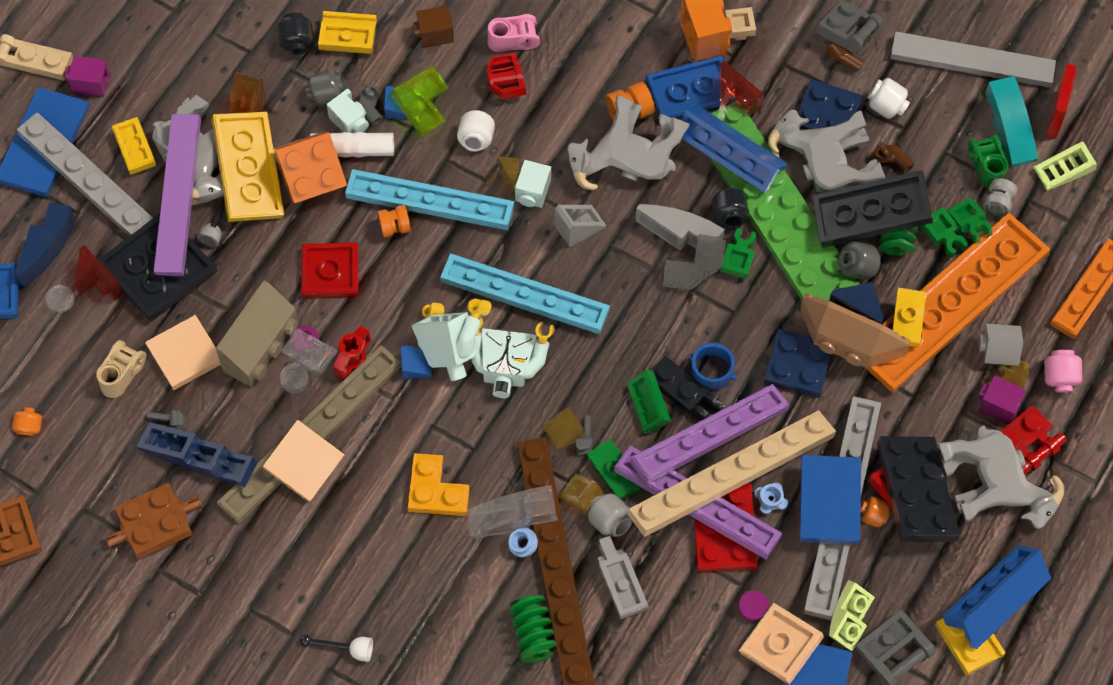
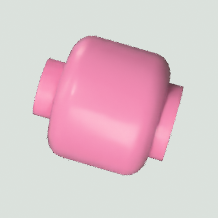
M1073 350L1052 351L1051 356L1046 357L1044 361L1045 383L1048 386L1055 387V392H1073V386H1078L1082 383V359L1074 355Z

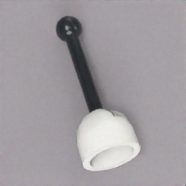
M303 635L300 638L301 645L305 647L312 644L346 649L350 651L356 660L369 662L371 659L373 639L369 637L356 638L351 644L313 639L309 635Z

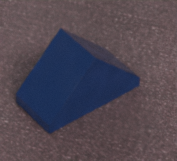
M873 282L834 289L830 294V302L882 324L883 315Z

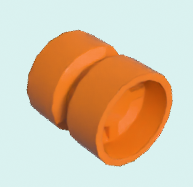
M642 81L628 86L626 92L619 89L605 96L606 105L613 121L617 111L615 106L617 95L642 106L637 117L639 120L655 113L652 96L646 84Z

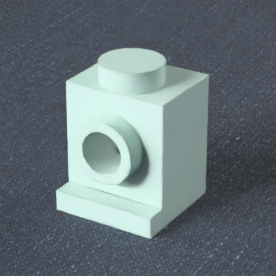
M346 89L326 104L329 119L342 132H364L368 128L369 123L365 120L366 111L358 101H352V94L349 89Z

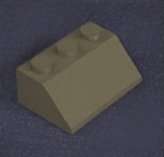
M266 281L261 283L216 347L223 372L251 388L257 380L260 381L265 376L268 368L267 365L272 358L278 357L282 351L284 340L288 335L291 336L299 324L296 308Z

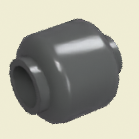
M334 69L313 74L309 78V86L305 87L309 101L315 102L320 108H326L327 103L348 89L343 74L341 72L337 73Z
M850 242L843 247L839 255L841 272L845 276L854 279H871L876 275L881 264L879 251L873 245L866 243Z

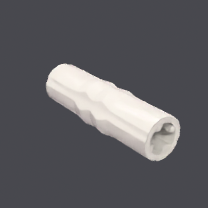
M330 133L338 157L394 156V133Z

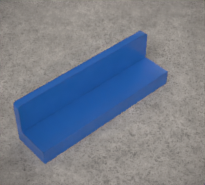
M700 106L686 110L681 121L690 124L682 137L683 140L763 192L769 190L778 172L785 170L788 163Z
M1020 545L1015 547L942 615L945 624L963 630L970 647L978 649L1051 579L1041 551Z

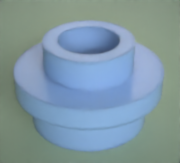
M528 528L515 530L509 537V549L514 555L521 558L532 555L538 545L536 534ZM523 539H528L527 545L524 548H521V541Z

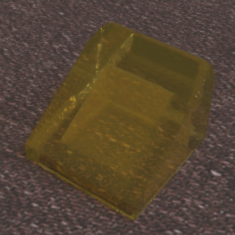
M499 156V171L510 195L515 196V187L520 175L519 158Z
M1020 360L1019 366L1000 364L997 377L1024 389L1030 363Z
M569 407L544 425L545 431L558 451L575 442V438L583 437V428Z
M575 474L559 497L582 514L588 516L592 500L597 496H603L604 493L595 481Z

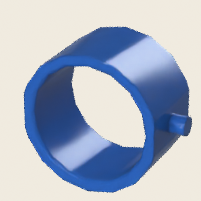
M706 343L697 348L694 355H689L688 359L692 360L691 376L710 392L719 391L727 387L731 379L736 380L737 375L733 374L735 367L734 356L724 345ZM706 356H716L727 363L729 371L720 378L711 379L699 373L696 363Z

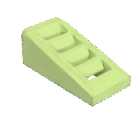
M1081 141L1033 168L1045 189L1049 191L1096 170V162L1084 142ZM1079 156L1081 161L1083 162V164L1080 166L1075 160V157ZM1067 160L1070 161L1071 165H1072L1073 168H1074V169L1071 170V171L1068 169L1067 165L1065 164V161H1067ZM1058 164L1064 172L1061 176L1055 168ZM1049 168L1055 179L1050 181L1044 170Z

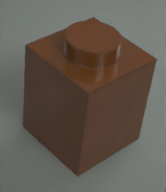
M448 6L416 11L417 22H413L415 38L421 39L422 48L454 42L453 25Z

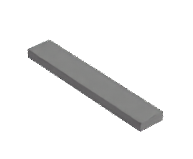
M896 31L890 57L893 60L998 79L1015 76L1017 82L1051 88L1053 84L1056 60Z

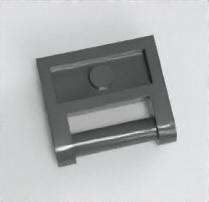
M840 0L818 24L815 33L850 52H858L863 46V41L872 31L880 28L883 20L876 13L868 14L855 7V5ZM857 24L862 26L856 34L848 35Z
M902 609L855 646V650L875 671L884 685L898 684L897 680L925 657L929 659L936 653L932 643ZM913 641L918 648L889 670L884 663Z

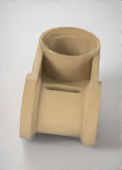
M118 340L97 370V380L102 393L109 398L121 396L134 376L142 369L146 360V353L142 350L137 352L127 347L124 341ZM110 378H117L114 382H106Z

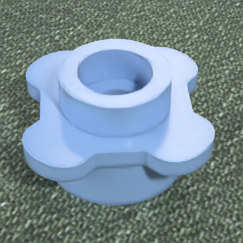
M779 483L768 484L763 488L758 487L755 490L754 495L759 499L761 504L760 511L763 514H770L772 510L786 509L788 501L784 498L783 488ZM772 496L774 500L770 501L768 498Z

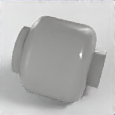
M610 493L597 496L590 503L588 520L603 536H622L631 526V519L628 516L629 507L615 494Z

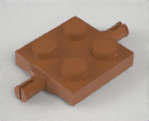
M164 484L115 506V510L120 518L121 530L105 536L109 548L127 541L133 548L137 559H140L193 535L187 523L186 513L203 506L198 495L181 503L174 495L170 484Z

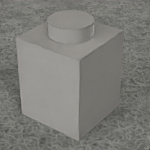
M986 324L985 335L980 334L978 350L983 352L984 363L1019 366L1023 347L1021 326Z

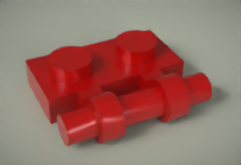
M1033 405L1001 430L1004 435L1012 440L1015 450H1021L1025 459V466L1022 467L1024 475L1030 470L1035 471L1038 469L1046 457L1055 455L1060 451V446L1067 441L1066 437L1060 432L1053 438L1046 434L1052 429L1053 425ZM1035 442L1041 446L1034 453L1028 451V448Z

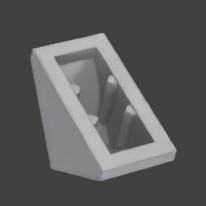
M558 205L555 208V228L569 248L606 227V224L592 205Z

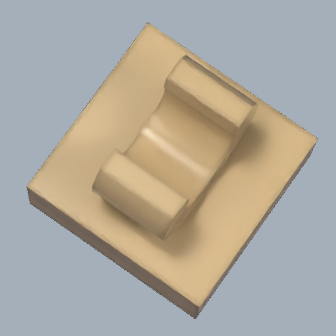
M752 7L725 10V18L729 17L732 24V33L729 34L730 39L735 38V41L746 40L749 36H756Z

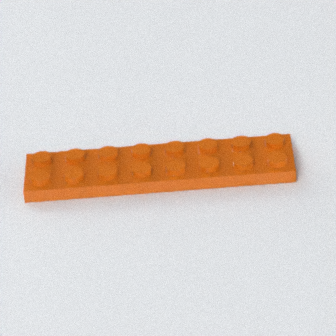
M1008 213L992 227V236L985 233L980 238L979 243H974L921 290L926 292L919 347L909 346L905 357L866 368L889 391L894 393L1049 254L1050 248L1012 214ZM894 314L882 325L892 330Z

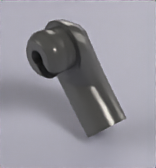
M368 85L361 92L359 103L366 111L365 118L373 126H377L383 120V116L375 108L379 91L375 86Z

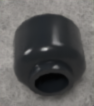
M297 12L286 14L277 24L279 45L283 50L289 51L292 55H300L313 45L312 22L303 14Z
M736 188L722 189L712 198L711 206L714 219L720 227L734 230L741 227L748 220L750 215L746 195L741 190Z

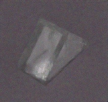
M297 328L281 352L318 377L326 369L337 353V350Z

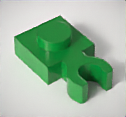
M971 197L947 210L960 227L959 230L962 234L970 230L971 238L975 243L980 242L979 232L984 231L989 236L993 235L991 224L987 221L985 212Z
M944 207L932 213L933 223L920 226L935 246L943 242L945 253L950 258H953L956 253L952 245H958L963 251L967 248L968 243L966 239L956 235L960 227Z
M737 228L734 235L735 245L728 243L720 272L747 279L755 255V250L750 248L755 244L756 232L752 231L751 237L744 240L740 237L742 228Z

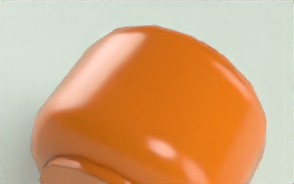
M24 407L23 411L14 413L12 430L16 434L34 436L40 432L43 417L41 414L35 413L34 408Z
M875 496L867 498L866 501L861 502V521L874 527H881L889 518V505Z

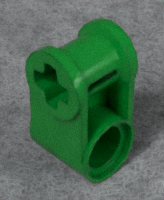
M992 134L987 139L978 141L974 139L968 140V155L974 164L981 184L989 189L992 180L996 178L1005 179L1008 161L1003 153L999 137L996 134Z

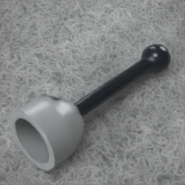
M224 196L213 222L205 224L198 233V241L207 247H217L221 240L222 233L217 225L225 208Z

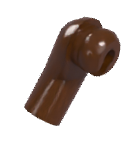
M832 41L827 46L826 51L830 57L855 72L859 71L863 60Z
M879 145L874 150V156L879 162L896 164L903 173L909 172L914 167V163L896 145Z

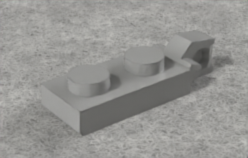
M610 536L599 539L600 544L598 546L602 556L597 557L598 567L620 620L648 610V603L627 553H624L623 549L616 550Z

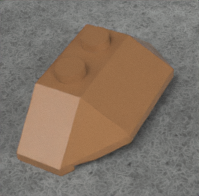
M807 293L804 294L800 310L814 345L819 346L823 352L837 354L845 358L848 363L854 366L861 365L865 368L905 357L910 345V339L901 337L897 332L835 303Z

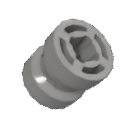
M996 178L990 184V195L986 196L983 208L989 214L1004 217L1012 209L1011 200L1015 199L1018 187L1007 179Z

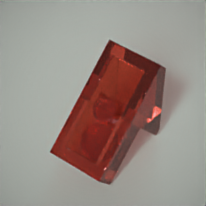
M723 61L720 64L719 110H722L735 98L743 109H748L755 115L762 109L764 94L727 62Z
M85 245L82 246L79 250L75 276V287L80 296L95 285L103 296L108 294L114 301H117L124 295L120 283Z

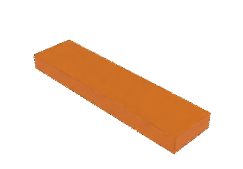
M1108 238L1050 323V326L1072 339L1076 338L1113 283V241Z

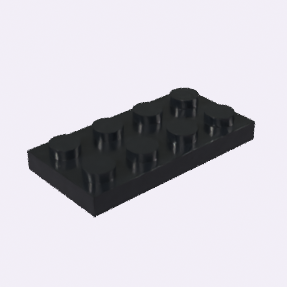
M923 170L812 195L822 248L933 223Z
M880 436L877 441V447L900 542H956L960 534L935 437Z

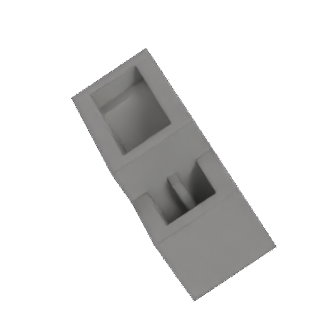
M639 204L636 208V222L680 251L688 243L710 258L723 242L725 229L693 213L659 205Z

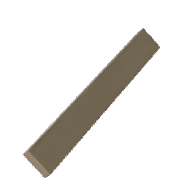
M380 345L311 411L301 423L324 440H327L402 367V362ZM280 442L257 463L246 487L234 485L217 502L218 506L236 523L240 524L282 483L262 468Z

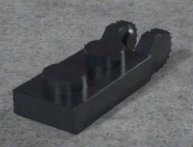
M666 355L652 369L660 391L689 415L692 414L701 421L711 416L708 411L699 405L702 401L717 412L725 408L719 398L713 393H709L708 389Z

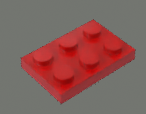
M747 483L721 497L754 516L751 483ZM694 518L697 572L757 570V554Z

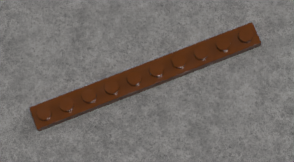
M543 437L517 442L533 530L538 539L537 551L554 632V640L557 644L556 650L563 685H595L547 439Z

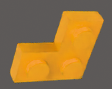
M414 453L408 512L467 516L470 487L465 484L441 483L443 455Z

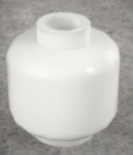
M886 78L883 81L878 79L867 96L870 99V108L887 119L893 118L896 114L901 116L910 103L906 100L908 96L907 89L890 78Z
M472 110L466 112L460 120L457 132L458 141L470 151L486 149L492 142L495 129L494 120L483 111Z

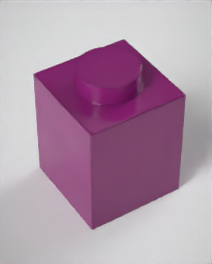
M74 56L72 65L66 69V81L69 82L72 93L105 97L110 77L106 60Z
M994 376L990 385L984 383L978 395V399L982 400L978 411L1009 424L1012 422L1026 390Z

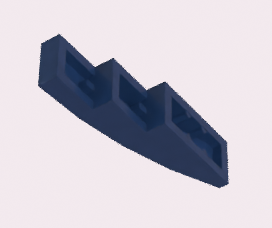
M151 422L147 425L136 446L139 450L172 464L241 487H246L258 463L252 456L232 452L224 445L201 440L195 433Z

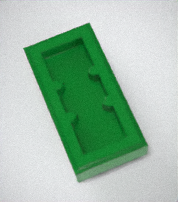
M646 369L626 383L644 434L651 435L671 421L653 370Z
M609 439L586 453V458L611 493L624 500L642 489V487L614 472L615 465L623 455L613 441Z

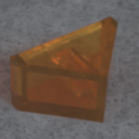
M235 72L227 114L261 112L266 100L262 79Z

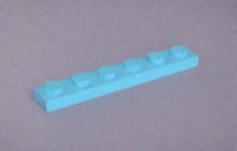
M354 169L351 171L345 192L347 199L392 208L405 205L407 211L503 230L509 229L514 210V201Z
M451 253L440 277L442 283L597 334H601L610 311V305Z

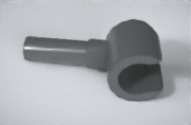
M175 410L170 412V414L147 412V419L169 422V427L186 430L187 419L180 411Z
M588 415L584 416L583 437L575 438L578 455L586 454L592 450L591 416Z

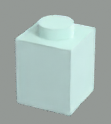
M524 160L515 187V201L527 207L536 206L542 208L551 182V166Z

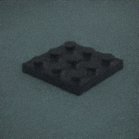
M160 214L97 260L104 272L150 322L217 272L213 262L188 237L184 276L156 275L154 273Z

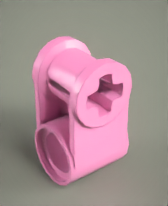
M524 14L515 17L493 19L488 25L487 44L489 48L499 53L536 48L540 44V38L536 35L535 30L537 24L536 17Z

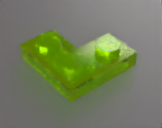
M433 66L391 91L390 95L422 137L442 126L446 121L431 100L443 94L449 87Z

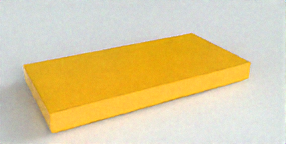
M267 112L213 114L211 120L228 222L283 218L284 209Z

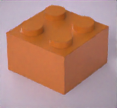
M723 0L681 1L680 25L693 62L721 55L726 59L727 48L731 46L729 34L732 33V24L729 17L725 18Z
M324 131L273 148L291 202L297 203L347 186L329 132Z

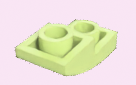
M848 580L834 610L829 636L848 650L853 651L867 627L862 622V619L875 597L855 582Z

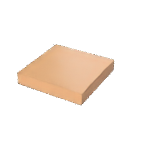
M196 315L145 342L173 391L221 365L216 347Z
M297 420L262 468L303 499L310 502L344 454Z
M773 603L739 649V652L790 685L824 638V635Z

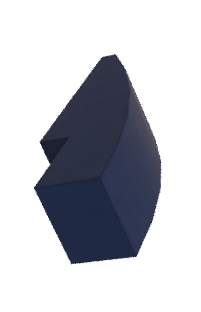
M49 202L42 226L30 225L14 273L20 287H27L39 277L63 248L76 220L71 206Z

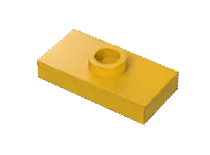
M138 117L112 126L130 175L156 166Z
M898 288L892 330L901 337L910 339L909 346L919 347L926 292Z

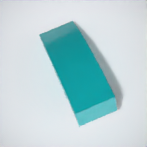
M1015 76L989 82L985 94L994 114L993 124L1011 168L1036 162L1038 155L1026 106Z

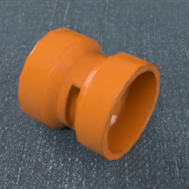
M405 205L397 206L392 211H387L386 209L377 211L383 238L391 237L396 232H401L402 234L411 232Z

